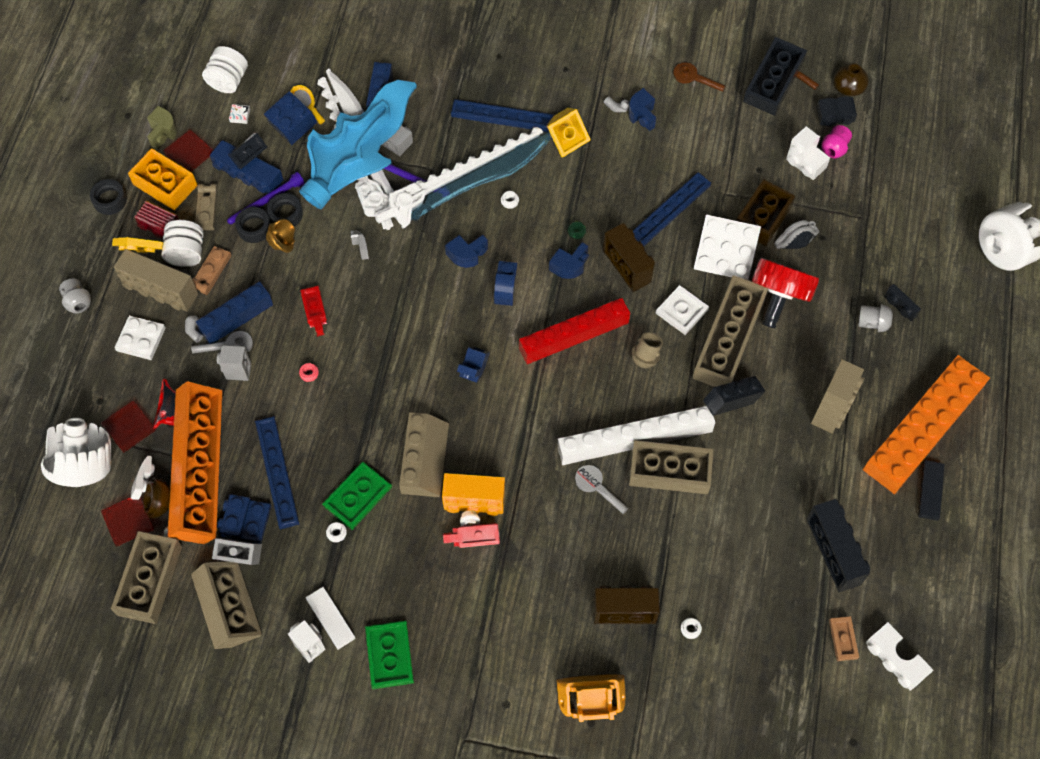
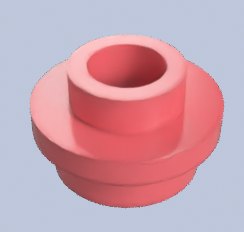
M306 363L300 368L299 374L302 380L311 382L318 377L319 371L314 364ZM309 371L313 372L311 375H306Z

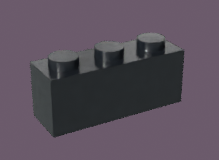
M752 376L714 387L703 401L711 414L715 416L754 404L764 394L765 389L757 377Z

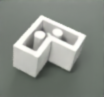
M806 126L792 139L786 160L792 166L802 171L805 176L814 180L827 168L830 157L817 148L820 136Z

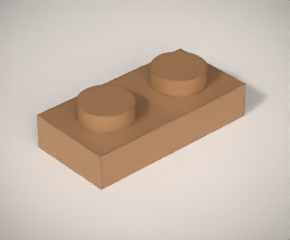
M851 616L830 618L829 624L837 661L858 659L859 653Z

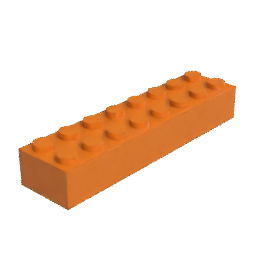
M957 355L870 458L863 471L893 494H896L984 388L990 377Z
M188 381L176 389L168 538L206 544L216 538L222 390Z

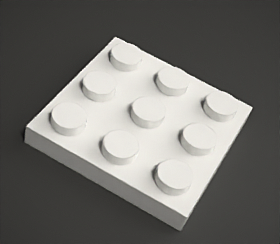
M706 215L694 269L727 277L734 275L748 280L761 226Z

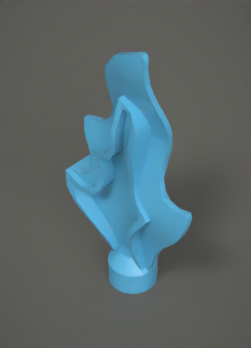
M396 80L386 84L377 93L368 109L361 115L350 116L340 112L337 117L336 128L330 134L321 135L314 129L312 130L307 141V149L311 161V179H308L299 190L300 194L310 204L318 209H323L331 199V195L357 179L376 173L391 164V159L383 157L378 152L380 146L401 127L409 97L417 87L415 82Z

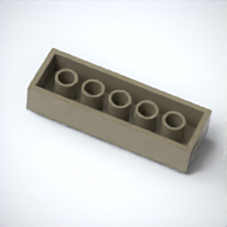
M732 276L695 367L692 379L714 387L733 382L768 288L743 278Z

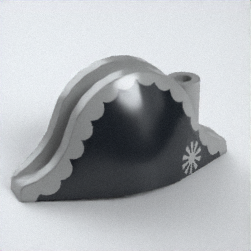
M797 221L790 224L782 232L774 245L779 249H801L806 247L816 237L819 230L814 221Z

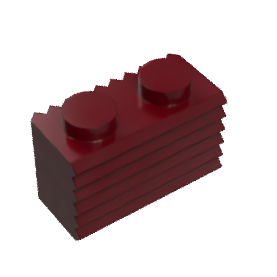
M145 201V204L135 215L137 226L143 231H151L158 238L164 236V227L167 223L179 220L176 214L148 201Z

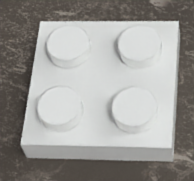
M679 285L656 310V314L686 335L708 311L709 306Z
M129 316L115 345V350L152 360L165 331L164 324Z

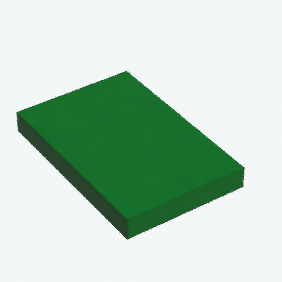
M362 461L322 505L353 530L387 494L392 485Z
M407 621L365 626L372 689L414 683Z

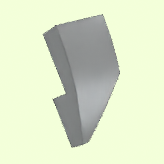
M352 230V244H359L362 260L369 259L363 234L358 230Z

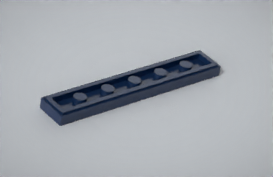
M454 99L451 117L531 130L534 127H539L544 132H549L547 125L552 117L555 116Z
M699 172L696 173L633 230L636 240L645 246L711 186V182Z
M275 417L255 421L279 529L299 525Z

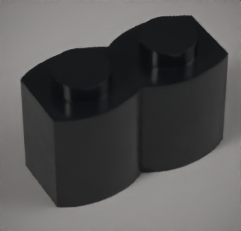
M850 96L837 99H821L816 107L819 122L822 126L830 127L837 123L849 125L855 122L857 116L854 99Z

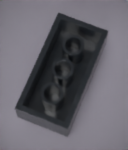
M775 37L745 92L744 103L775 116L805 61L807 50Z
M837 499L813 506L806 520L838 593L861 586L870 574V566L861 554L860 543L854 539L853 528L845 519L843 506L838 503Z

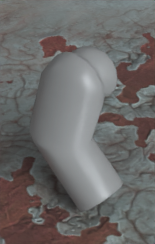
M610 96L604 100V104L613 112H626L629 110L630 102L628 100L616 103Z
M196 315L188 316L185 320V332L195 342H200L203 335L196 330V321L199 318Z

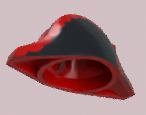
M166 379L162 380L158 408L152 429H156L162 423L174 426L176 392L172 390Z

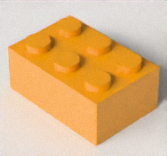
M152 148L128 172L134 186L174 211L198 186L193 173Z
M444 473L442 491L444 510L450 513L471 510L477 512V514L482 512L491 516L503 514L505 477Z

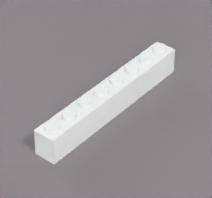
M707 406L559 438L557 448L562 465L632 450L634 440L665 443L713 432L715 420Z

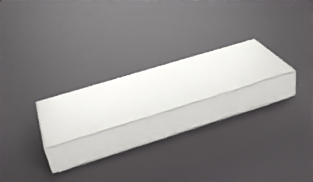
M324 587L306 597V600L337 650L356 639Z

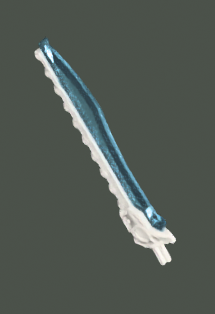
M534 127L530 135L521 133L517 141L508 139L504 147L495 145L492 152H488V150L482 151L479 158H475V156L469 157L466 164H462V162L456 163L453 170L447 168L442 170L440 176L430 175L425 183L416 181V183L414 182L389 194V207L375 213V219L378 223L395 217L399 224L402 225V228H406L411 220H418L422 215L451 198L479 185L515 173L529 163L545 147L552 136L549 132L539 137L543 131L539 127ZM508 153L507 155H505V156H503V157H501V158H499V159H497V160H495V161L489 163L490 161H492V160H494V159H496V158H498V157H500V156H502V155ZM485 165L484 167H482V168H480V169H478V170H476V171H474V172H472V173L466 175L467 173H469V172H471V171H473V170H475V169H477V168H479V167ZM462 177L461 179H459V180H457V181H455V182H453V183H451V184H449V185L443 187L444 185H446V184H448V183H450V182H452V181H454V180H456V179ZM439 189L438 191H436V192H434V193L428 195L425 204H423L425 195H427V194H429V193H431V192H433V191Z

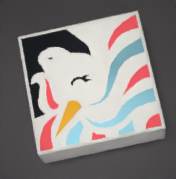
M232 104L229 117L230 122L247 124L250 106Z

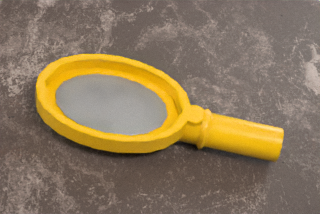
M294 86L290 92L313 113L319 124H323L325 119L314 107L315 98L312 92L305 86Z

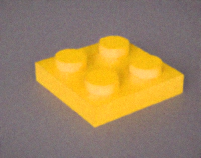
M129 237L113 238L112 246L119 247L121 251L127 249L138 253H155V250H161L163 242Z

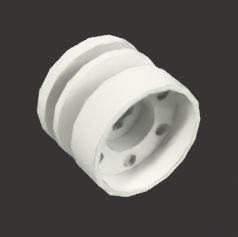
M219 46L212 53L210 62L207 63L202 76L212 88L224 93H233L236 91L248 67V63L238 51L229 47Z
M176 220L167 223L164 227L162 259L171 265L179 267L197 265L201 261L203 229L198 224L186 220Z

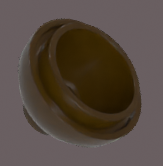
M848 64L838 69L833 82L835 88L840 93L847 96H857L865 92L868 87L869 78L860 65Z
M152 478L146 484L143 507L149 518H158L169 510L170 487L162 479Z

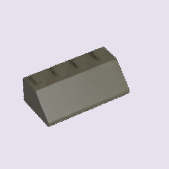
M409 412L399 483L401 494L441 496L449 423L430 414Z
M203 563L191 574L214 649L232 648L262 635L238 563Z

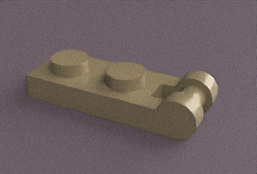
M198 184L195 223L203 230L215 229L217 184H210V186Z

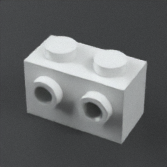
M304 620L293 625L288 636L299 652L310 663L326 649L321 642L322 637L317 628L312 623L308 625Z

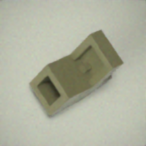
M157 106L147 117L153 129L147 137L151 147L155 149L164 144L167 138L174 140L177 135V127L171 113Z

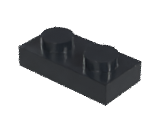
M254 133L230 152L228 156L238 169H242L268 147L258 133Z
M895 284L888 288L884 296L888 303L894 305L902 316L908 318L911 322L916 319L921 308Z

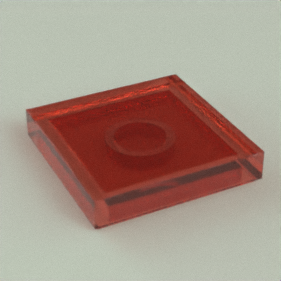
M189 130L163 150V152L170 160L192 172L210 157L213 149Z
M134 400L101 422L123 453L156 431V429H152L153 425Z
M129 497L101 510L116 547L136 538L138 531L147 533L154 530L150 518L144 511L141 497L139 500Z

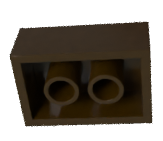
M763 179L738 216L737 221L761 226L757 242L767 246L791 210L796 196Z
M622 223L605 232L603 252L631 291L635 292L652 282L655 262L650 255H647L643 244L636 240L632 229L627 228Z
M628 585L621 586L620 588H612L611 586L595 588L594 624H656L660 613L658 588H653L650 585L641 586V588H632V586Z

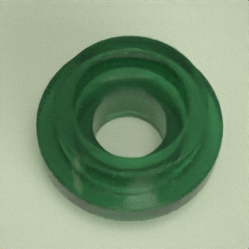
M575 221L569 225L568 234L573 239H581L586 234V227L583 223Z

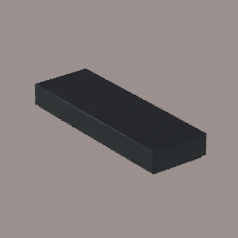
M927 460L923 462L918 517L936 521L940 519L945 467L943 463Z

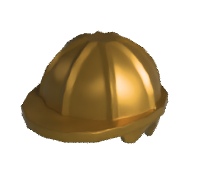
M286 219L277 220L269 225L266 240L273 249L289 253L294 248L295 240L293 237L295 228Z

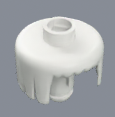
M1015 202L988 214L980 225L979 242L981 249L987 259L998 268L1008 271L1017 270L1040 259V246L1034 247L1035 244L1032 243L1034 239L1040 236V219L1029 217L1023 220L1019 216L1032 207L1030 203Z
M70 418L64 424H58L56 432L54 427L48 428L46 455L41 463L43 475L55 484L69 487L86 486L102 480L111 469V438L109 433L102 427H99L98 430L97 425L93 423L89 424L88 429L86 422L81 418Z

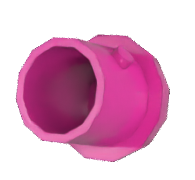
M843 125L835 126L830 134L823 138L821 144L823 152L830 158L835 159L845 155L848 150L847 145L852 138L851 131Z

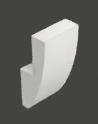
M147 456L140 466L132 486L131 499L139 500L142 492L146 491V484L150 476L154 475L155 465L152 464V456Z

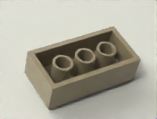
M127 249L124 250L114 265L117 276L126 289H134L145 297L151 296L159 303L170 304L176 310L182 309L188 312L198 296L197 289L190 275Z
M841 360L811 424L832 434L835 428H840L865 379L861 377L864 369Z
M634 440L629 486L708 494L711 487L713 449Z
M138 531L111 606V610L117 616L157 624L182 550V546L177 539Z

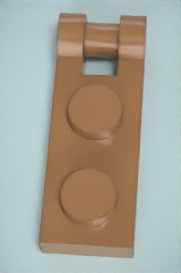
M216 246L212 248L197 275L192 279L196 289L200 290L202 294H209L231 258L230 252Z

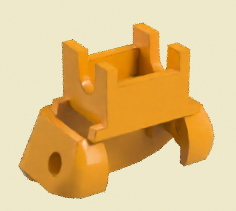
M593 675L557 680L558 704L565 716L578 718L579 722L608 718L609 720H614V715L624 710L626 700L624 675ZM615 688H616V690H615V703H616V706H612V700H613V698H612V689H615ZM569 692H576L577 711L576 709H570Z

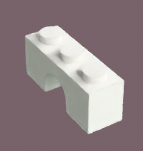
M887 622L868 639L866 644L869 651L883 661L884 667L898 677V682L904 688H908L911 691L934 670L919 654L912 660H903L897 655L896 645L903 637Z

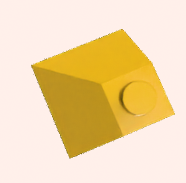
M564 109L553 116L547 125L561 157L566 156L590 141V137L577 109Z

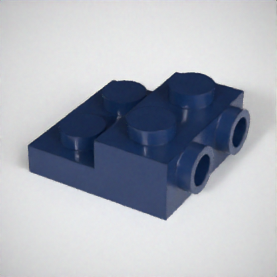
M230 495L229 500L225 499L224 518L219 519L217 528L224 538L262 544L272 506L268 503L251 501L248 497Z

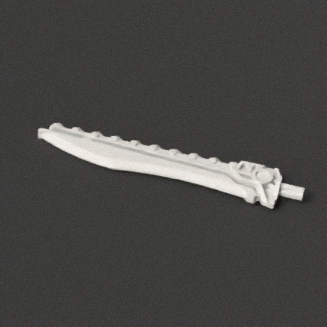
M327 69V77L335 95H332L325 77L320 78L317 84L324 88L322 96L328 99L326 108L333 111L330 113V119L337 122V117L340 114L336 104L338 102L344 114L350 116L363 114L364 111L354 94L330 69ZM383 170L371 174L372 180L365 176L357 179L358 182L355 183V189L364 213L368 217H375V213L388 208L389 194L394 192ZM391 218L381 222L383 229L390 230V227H393Z

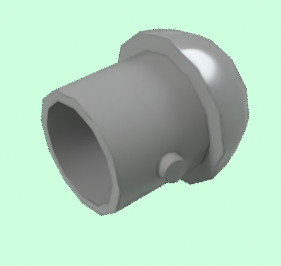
M73 278L63 281L59 291L63 297L62 305L64 308L75 314L86 311L91 303L89 291L83 288L78 279Z
M881 304V307L861 305L859 327L878 329V332L887 331L892 325L893 312L888 306Z

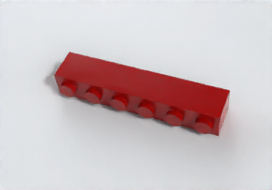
M620 298L520 338L519 350L526 364H530L629 324L630 311L623 298Z

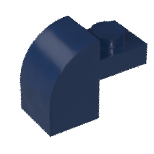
M644 88L635 93L630 100L629 119L632 124L639 121L641 126L651 131L655 128L656 116L650 112L654 109L655 98Z
M459 235L445 245L446 255L457 266L464 268L474 267L478 265V256L486 253L488 240L482 235L468 245Z
M582 242L573 255L559 248L549 261V271L565 279L580 276L584 272V263L589 257L588 245Z
M499 261L495 280L494 304L513 306L517 263Z
M474 346L468 347L464 362L458 365L457 372H460L459 377L477 383L485 369L490 352Z

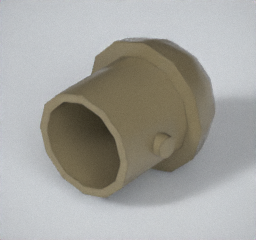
M647 332L638 339L639 343L632 348L633 362L640 368L645 369L655 366L660 360L659 352L663 345V340L658 335Z

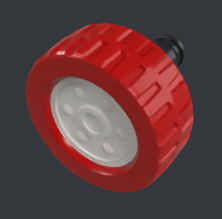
M761 258L752 281L768 288V292L772 293L762 324L770 328H776V323L779 321L787 298L792 300L794 297L810 302L816 291L819 278Z

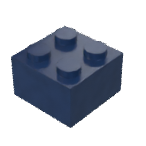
M290 91L264 113L269 124L291 145L317 123L313 113Z

